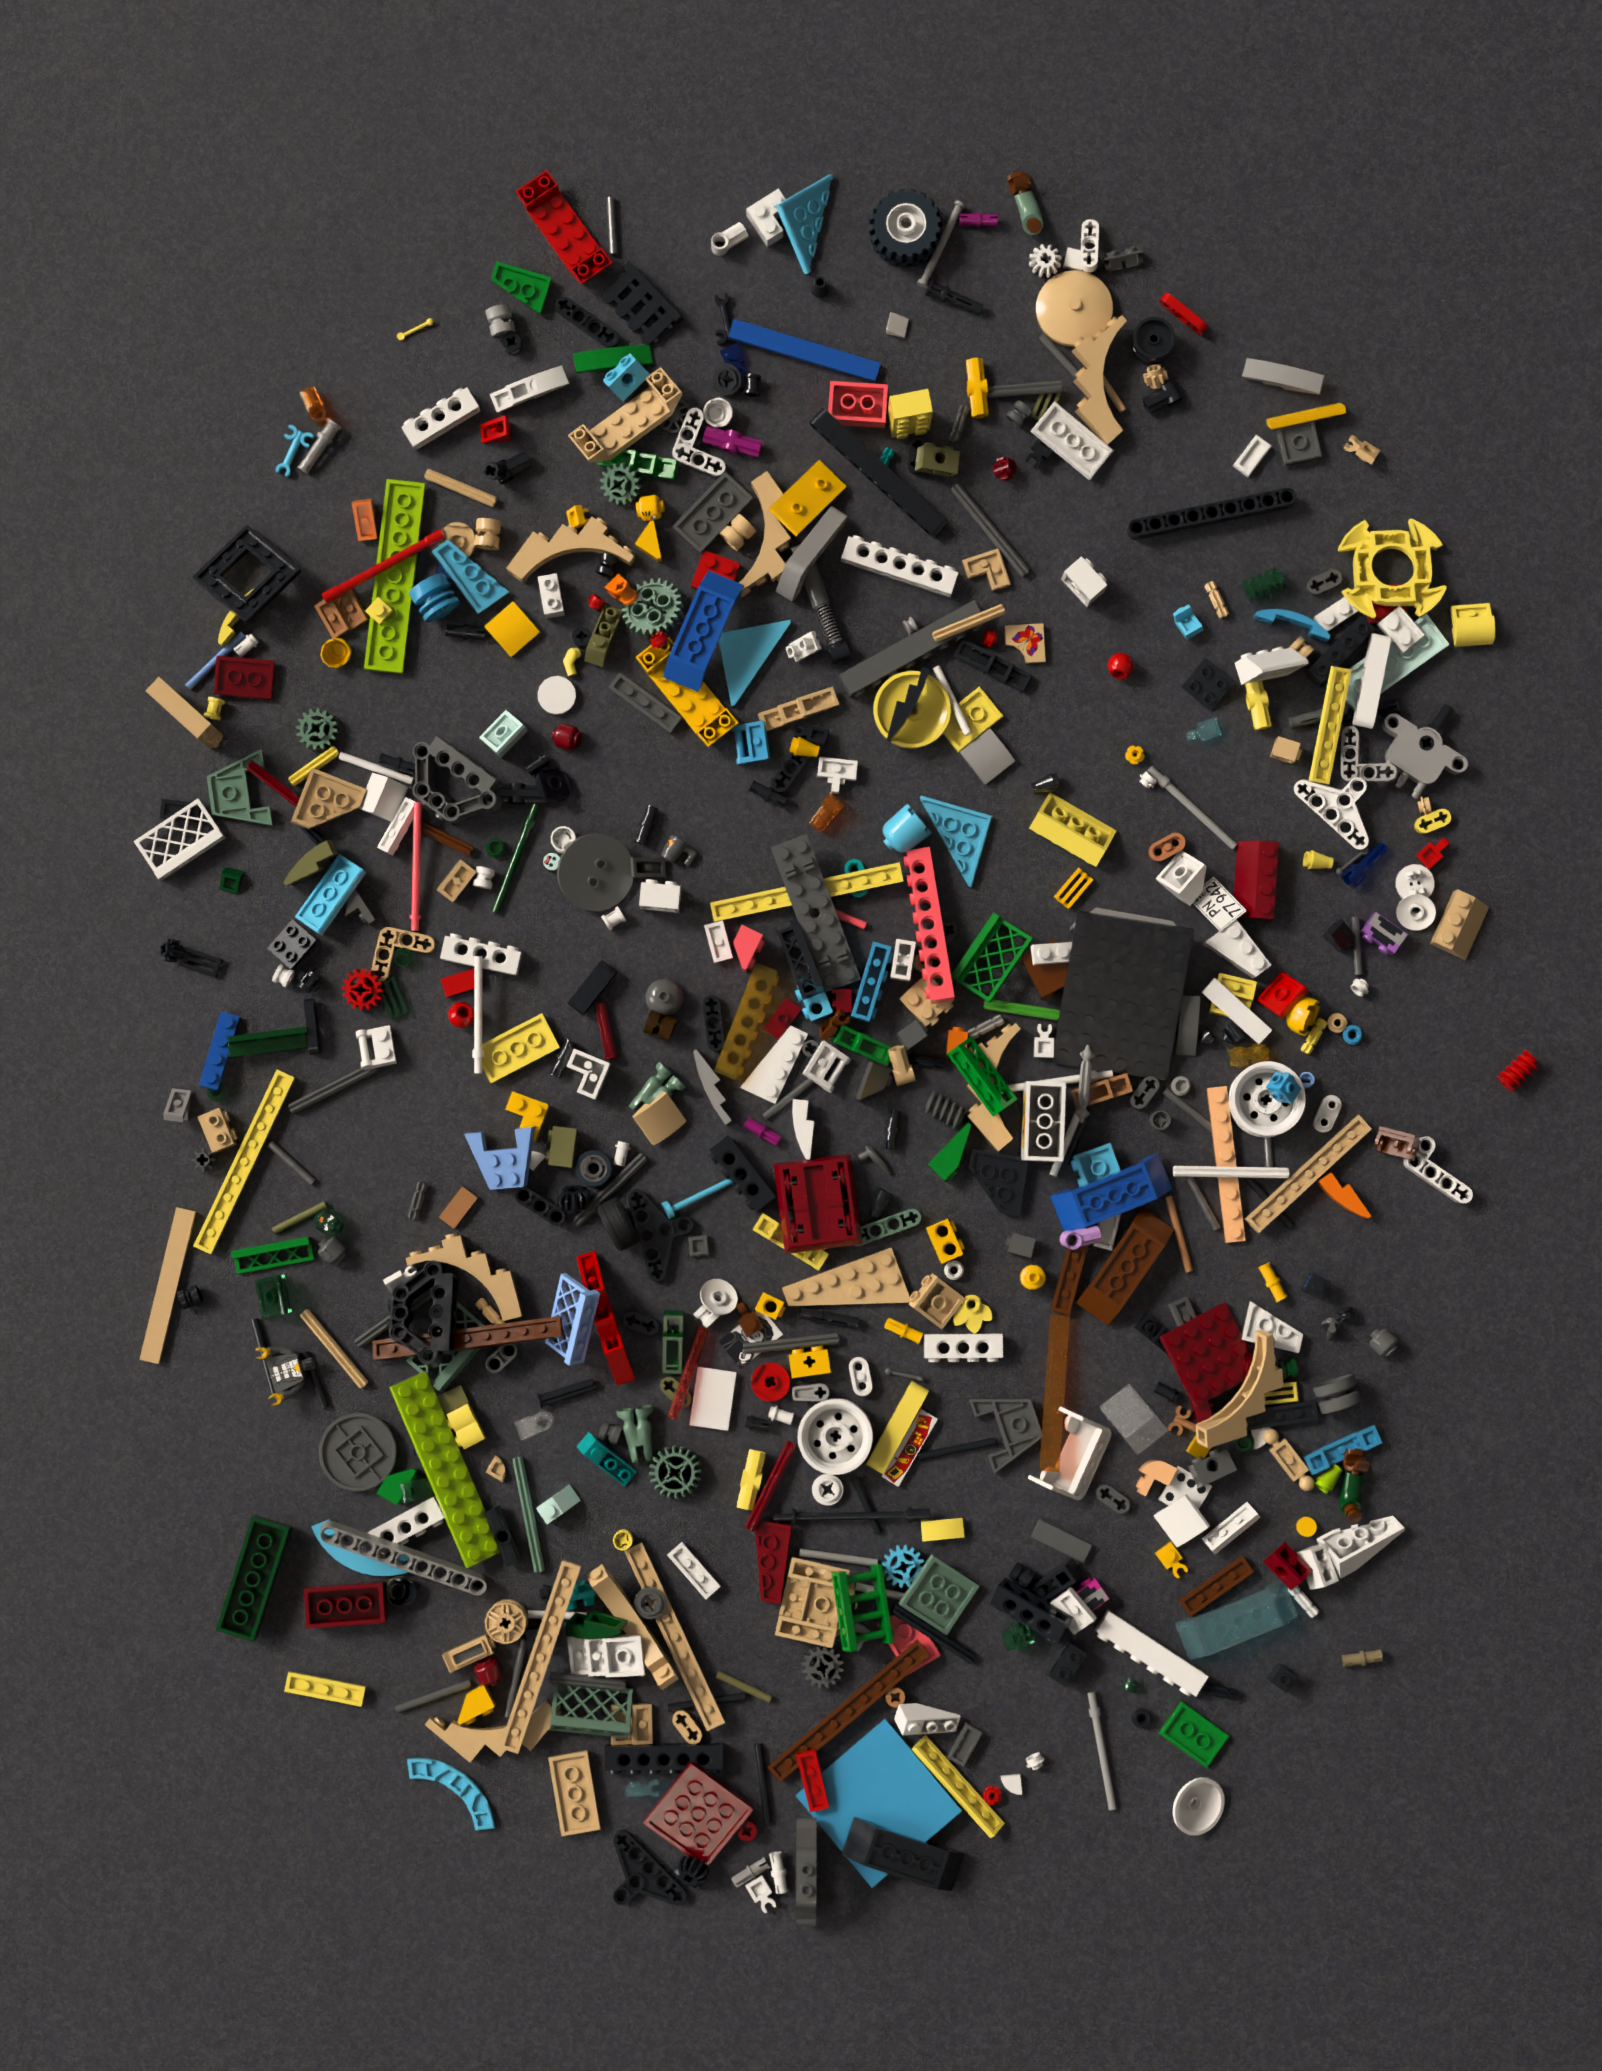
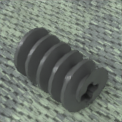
M933 1091L925 1105V1114L933 1111L932 1118L940 1115V1122L946 1118V1125L948 1126L953 1122V1129L955 1130L960 1125L967 1110L962 1112L963 1106L961 1105L955 1109L956 1102L948 1105L949 1098L942 1101L941 1094L935 1098L936 1091Z

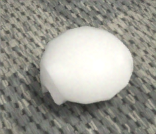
M715 398L706 403L703 408V416L707 424L713 427H723L733 417V409L725 399Z

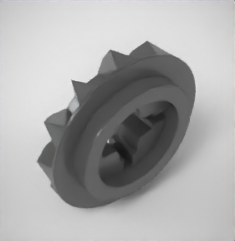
M654 1587L643 1588L637 1593L634 1600L636 1612L646 1619L657 1618L663 1613L666 1606L663 1593ZM646 1595H648V1597H650L651 1600L658 1599V1601H656V1603L653 1604L654 1611H652V1609H650L649 1606L642 1607V1605H644V1603L647 1602Z

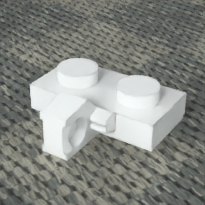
M819 757L817 777L828 778L827 783H832L831 794H839L840 784L845 785V780L856 781L858 761Z

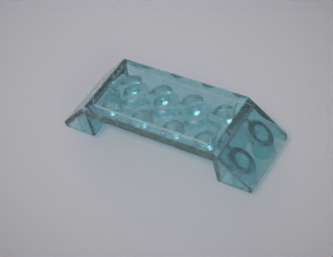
M1279 1580L1265 1586L1266 1589L1197 1617L1191 1616L1175 1622L1189 1660L1215 1654L1279 1628L1298 1617L1285 1584Z

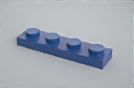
M225 1012L220 1013L199 1082L200 1087L219 1091L229 1058L227 1037L236 1035L240 1016Z

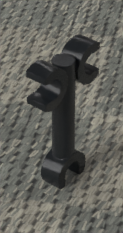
M725 293L724 301H719L717 295L714 297L716 305L720 307L724 330L719 329L715 331V335H722L724 337L722 340L717 341V344L720 346L724 345L727 341H733L728 339L731 322L727 308L729 302L727 293Z

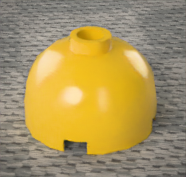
M1303 997L1287 1014L1286 1022L1288 1027L1293 1032L1306 1036L1310 1032L1307 1030L1308 1026H1313L1320 1008L1316 1004L1320 1003V1001L1310 997Z

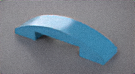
M1282 609L1261 610L1256 612L1253 617L1254 620L1270 625L1276 618L1310 629L1308 637L1327 642L1330 638V634L1317 622L1293 611Z
M1372 1425L1323 1446L1304 1458L1311 1474L1314 1475L1342 1461L1347 1450L1358 1448L1366 1451L1381 1444L1382 1441L1375 1425Z

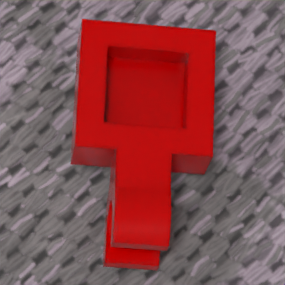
M1444 837L1435 846L1430 842L1415 856L1429 870L1443 857L1440 851L1449 844V841Z

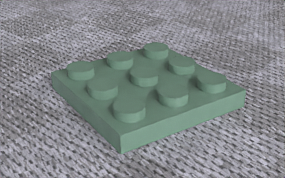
M931 1554L899 1604L947 1635L979 1588V1585Z

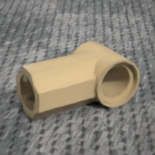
M904 1045L894 1046L889 1049L888 1053L893 1066L892 1072L896 1085L900 1086L916 1081L911 1064L909 1065Z

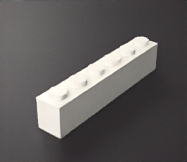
M1109 1610L1106 1611L1095 1628L1100 1639L1105 1642L1108 1640L1115 1643L1114 1648L1122 1653L1127 1651L1131 1654L1130 1658L1138 1664L1144 1662L1148 1665L1146 1669L1155 1675L1158 1672L1164 1675V1681L1172 1686L1176 1683L1181 1687L1180 1691L1187 1696L1191 1694L1197 1696L1208 1679L1207 1674Z

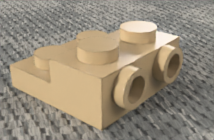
M922 977L899 1000L920 1022H923L925 1027L928 1025L932 1027L939 1020L937 1016L942 1011L946 1014L954 1005L952 1004L953 1001L931 1004L930 999H926L925 988L928 987L927 980H923ZM933 979L932 983H933L935 986H940V985Z
M932 1273L930 1276L924 1277L921 1282L923 1286L920 1290L914 1291L911 1294L909 1305L940 1329H943L965 1298Z

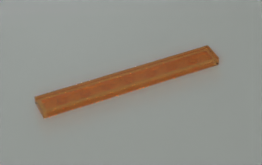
M1050 1314L1039 1471L1059 1472L1063 1412L1059 1411V1407L1064 1408L1070 1315Z

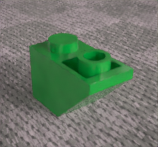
M411 1468L386 1476L377 1494L396 1505L400 1502L404 1503L409 1495V1492H407L409 1485H414L419 1477L416 1474L418 1469Z

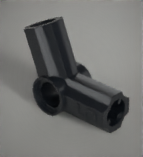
M525 451L508 460L503 459L496 463H487L484 465L483 474L486 478L497 480L500 485H503L514 479L515 475L531 468L532 464Z

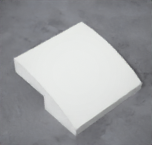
M1187 1494L1154 1515L1176 1547L1181 1546L1210 1527Z

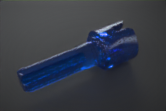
M1378 843L1357 865L1352 864L1341 875L1346 885L1352 883L1351 887L1355 889L1366 878L1365 872L1388 850L1387 846L1384 843Z

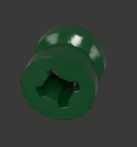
M1290 1358L1288 1361L1278 1360V1367L1282 1369L1284 1379L1288 1376L1298 1377L1295 1358Z

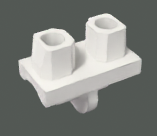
M811 631L790 643L786 647V652L789 658H794L795 662H798L822 648L819 645V640L816 639V632Z

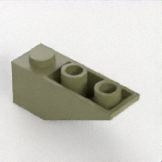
M604 605L587 645L584 661L603 667L622 615L621 609Z

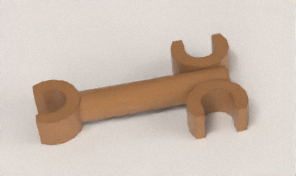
M1178 1405L1175 1411L1176 1416L1173 1422L1168 1425L1167 1430L1171 1431L1173 1426H1177V1435L1180 1436L1183 1432V1426L1196 1433L1195 1423L1186 1420L1191 1415V1411L1187 1410L1185 1415H1181L1180 1410L1182 1406Z

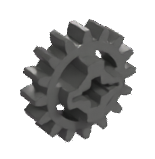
M816 1645V1651L810 1648V1655L804 1654V1658L807 1661L801 1662V1665L806 1666V1668L802 1669V1673H807L805 1680L811 1679V1686L818 1683V1688H821L822 1684H825V1687L828 1688V1683L830 1682L835 1685L834 1679H841L838 1672H843L844 1670L842 1667H839V1665L843 1664V1660H838L840 1653L834 1654V1648L827 1650L825 1646L823 1649H820L819 1645ZM823 1654L831 1656L833 1660L826 1659ZM816 1656L817 1660L815 1663L809 1666L811 1659ZM820 1658L824 1665H828L825 1667V1675L821 1668L817 1669L820 1666ZM835 1668L833 1675L828 1677L830 1670ZM817 1673L821 1676V1679L815 1678L812 1674Z

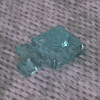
M1216 717L1197 723L1198 729L1188 731L1185 734L1187 741L1201 737L1202 742L1222 735Z
M659 1779L650 1781L647 1786L641 1785V1782H630L628 1786H625V1797L645 1795L659 1797V1791H652L651 1789L653 1785H659Z

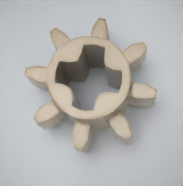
M1151 365L1147 368V373L1143 374V378L1147 386L1157 389L1164 385V380L1168 379V375L1164 367Z

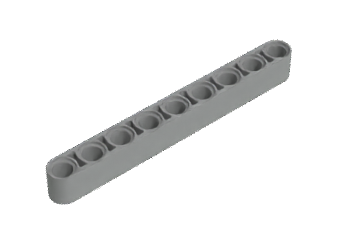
M326 1521L321 1526L320 1537L327 1544L473 1595H482L486 1591V1577L480 1572L334 1521ZM326 1529H332L335 1533L332 1535H327L324 1533V1531ZM350 1535L353 1537V1540L346 1542L343 1540V1537ZM370 1542L372 1546L370 1548H364L362 1547V1543ZM384 1548H387L391 1552L387 1555H383L380 1551ZM401 1555H407L409 1559L407 1561H401L399 1560V1557ZM424 1561L427 1563V1566L421 1568L417 1564ZM444 1568L446 1571L443 1574H438L436 1570ZM458 1574H462L464 1576V1578L460 1581L454 1579V1577ZM475 1581L483 1583L480 1587L473 1586Z

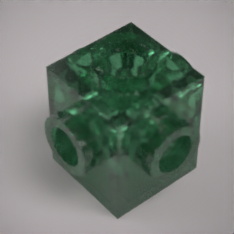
M1022 1622L1010 1624L1011 1627L1001 1632L1007 1651L1013 1649L1024 1651L1029 1649V1645L1035 1642L1034 1631L1027 1625L1022 1624Z

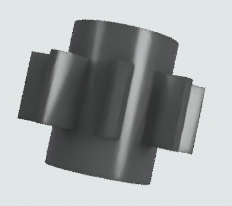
M202 1148V1153L194 1151L196 1157L191 1159V1161L196 1163L194 1169L202 1167V1172H206V1167L213 1169L211 1164L213 1161H217V1159L212 1158V1151L206 1153L205 1148ZM200 1158H208V1162L203 1164L200 1162Z

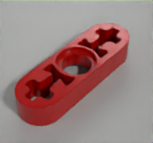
M1166 292L1159 300L1165 309L1198 335H1203L1208 329L1205 321L1171 294Z

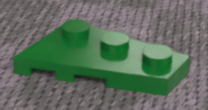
M496 261L491 281L541 315L552 277Z

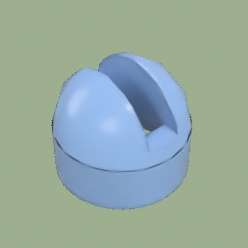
M1303 1072L1299 1076L1305 1089L1310 1088L1315 1081L1313 1074L1310 1072Z

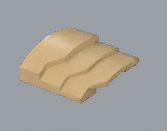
M792 1557L775 1635L833 1648L834 1639L840 1635L831 1572L846 1571V1574L849 1576L850 1570ZM849 1584V1594L854 1595L855 1591Z

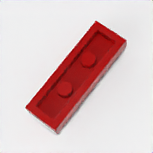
M812 1749L796 1753L810 1812L829 1808L816 1750Z

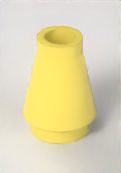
M1313 850L1310 852L1306 851L1303 858V866L1308 869H1331L1333 858Z

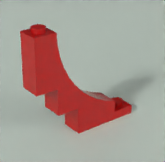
M593 1251L577 1256L583 1286L590 1291L597 1290L600 1293L594 1322L615 1383L618 1386L633 1381L635 1376L616 1322L596 1252Z

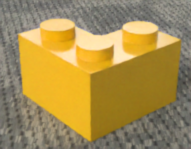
M512 1091L505 1110L524 1116L519 1128L535 1126L533 1141L537 1142L550 1105Z

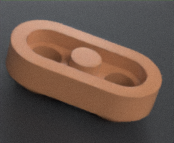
M1172 833L1150 846L1148 850L1149 857L1155 862H1161L1173 856L1185 847V838L1179 833ZM1172 840L1178 841L1177 847L1172 845ZM1155 849L1161 850L1160 856L1155 854Z

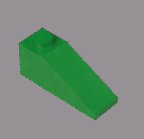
M969 1122L927 1164L943 1181L946 1179L950 1181L958 1173L955 1169L959 1166L971 1124Z

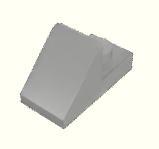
M172 1088L163 1114L164 1120L177 1122L188 1120L192 1094L190 1090Z

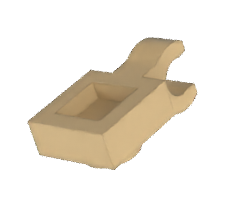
M1353 435L1349 438L1353 445L1346 443L1343 447L1348 452L1356 451V455L1362 461L1370 464L1373 463L1380 452L1379 449L1365 440L1362 443Z

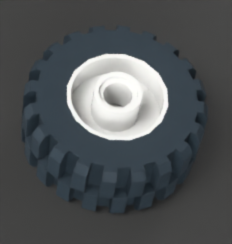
M905 188L899 189V193L895 194L893 190L888 193V197L883 196L880 198L879 204H875L869 223L870 242L874 245L873 249L875 252L881 254L880 258L884 261L889 259L891 265L895 266L896 263H901V267H907V264L911 263L912 267L917 266L918 261L922 263L927 261L928 256H932L937 245H939L942 234V217H940L939 208L934 206L935 202L931 198L927 200L925 193L916 194V189L911 188L910 192H905Z

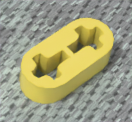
M1439 809L1421 816L1415 821V830L1420 834H1427L1444 827L1451 821V814L1446 809ZM1439 813L1446 816L1444 823L1441 820L1435 822L1434 819L1439 817ZM1421 820L1424 823L1431 821V824L1426 827L1427 830L1419 827L1422 823Z

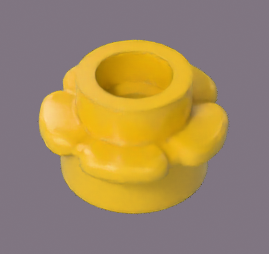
M1130 746L1127 749L1128 752H1126L1125 757L1131 764L1135 765L1143 761L1145 755L1140 746Z

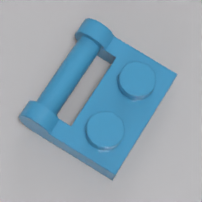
M765 721L740 724L732 728L736 741L737 765L770 760ZM743 731H746L749 751V756L745 757Z

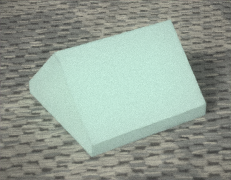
M505 710L479 738L502 758L527 732V729L519 720Z

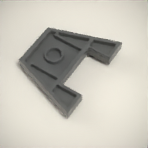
M969 1399L975 1418L994 1412L1006 1448L987 1455L994 1474L1043 1437L1031 1399Z

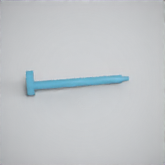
M741 1174L737 1175L736 1178H742ZM731 1178L726 1179L672 1206L667 1201L661 1204L665 1209L664 1211L668 1219L675 1217V1211L734 1182Z

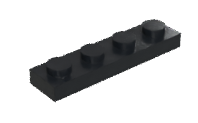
M1316 1400L1265 1407V1412L1246 1417L1247 1431L1319 1420Z

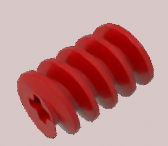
M1526 1050L1522 1051V1055L1516 1057L1517 1061H1511V1066L1505 1067L1506 1072L1501 1071L1500 1077L1496 1076L1497 1080L1507 1090L1514 1093L1516 1092L1514 1085L1521 1087L1520 1079L1526 1082V1074L1531 1077L1533 1076L1530 1071L1531 1069L1538 1071L1536 1066L1537 1060Z

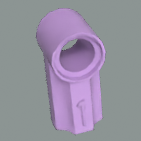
M1098 1225L1072 1231L1066 1230L1060 1235L1061 1245L1069 1249H1077L1081 1246L1101 1242V1233ZM1073 1235L1074 1241L1069 1245L1068 1237Z

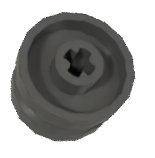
M1354 1374L1340 1376L1312 1387L1315 1397H1328L1318 1404L1321 1414L1340 1411L1362 1401L1360 1391H1346L1357 1384Z

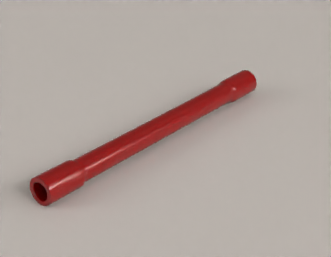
M439 529L426 536L423 540L346 582L332 587L321 593L326 604L341 597L344 593L417 553L440 543L445 538Z

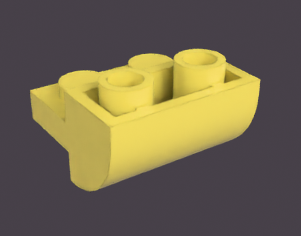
M1490 603L1451 606L1452 635L1455 647L1494 643L1495 619L1491 614Z

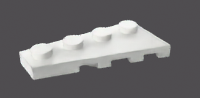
M790 1026L740 1088L776 1104L808 1033Z

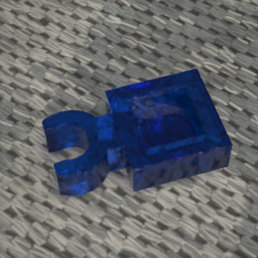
M738 343L720 350L725 364L737 366L739 371H743L744 375L747 374V369L741 365L745 362Z

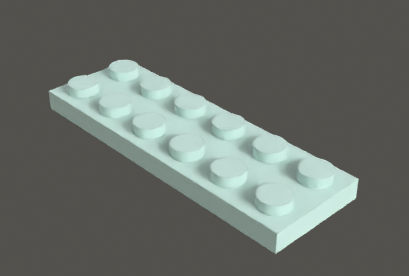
M1427 613L1414 622L1424 633V636L1403 654L1392 642L1390 643L1381 693L1449 645ZM1365 658L1350 668L1352 671L1346 701L1354 712Z

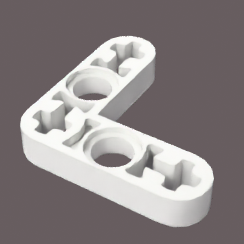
M691 408L684 419L672 451V456L674 460L715 477L720 476L725 471L723 460L692 448L704 416L700 409ZM695 412L698 413L700 420H696L694 426H697L696 430L691 426H685L686 423L690 425L692 417L689 415H693ZM683 431H692L693 438L685 440L682 436ZM683 448L685 454L689 455L690 451L694 453L690 457V462H687L688 457L682 456L679 458L677 457L678 453L675 451ZM696 455H701L704 458V463L700 466L693 462V458ZM708 458L711 459L710 464L720 463L719 467L722 470H718L716 473L711 466H708V470L705 469Z

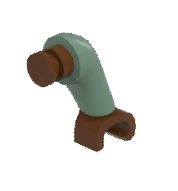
M1021 171L1013 172L1012 175L1007 177V183L1011 195L1018 193L1014 198L1020 213L1023 230L1027 234L1036 235L1042 230L1043 218L1032 191L1027 192V190L1033 189L1029 175Z

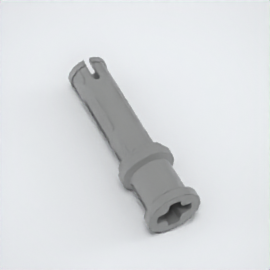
M329 418L326 419V425L321 432L317 433V440L298 466L306 474H309V471L327 444H332V439L337 431L342 429V427Z

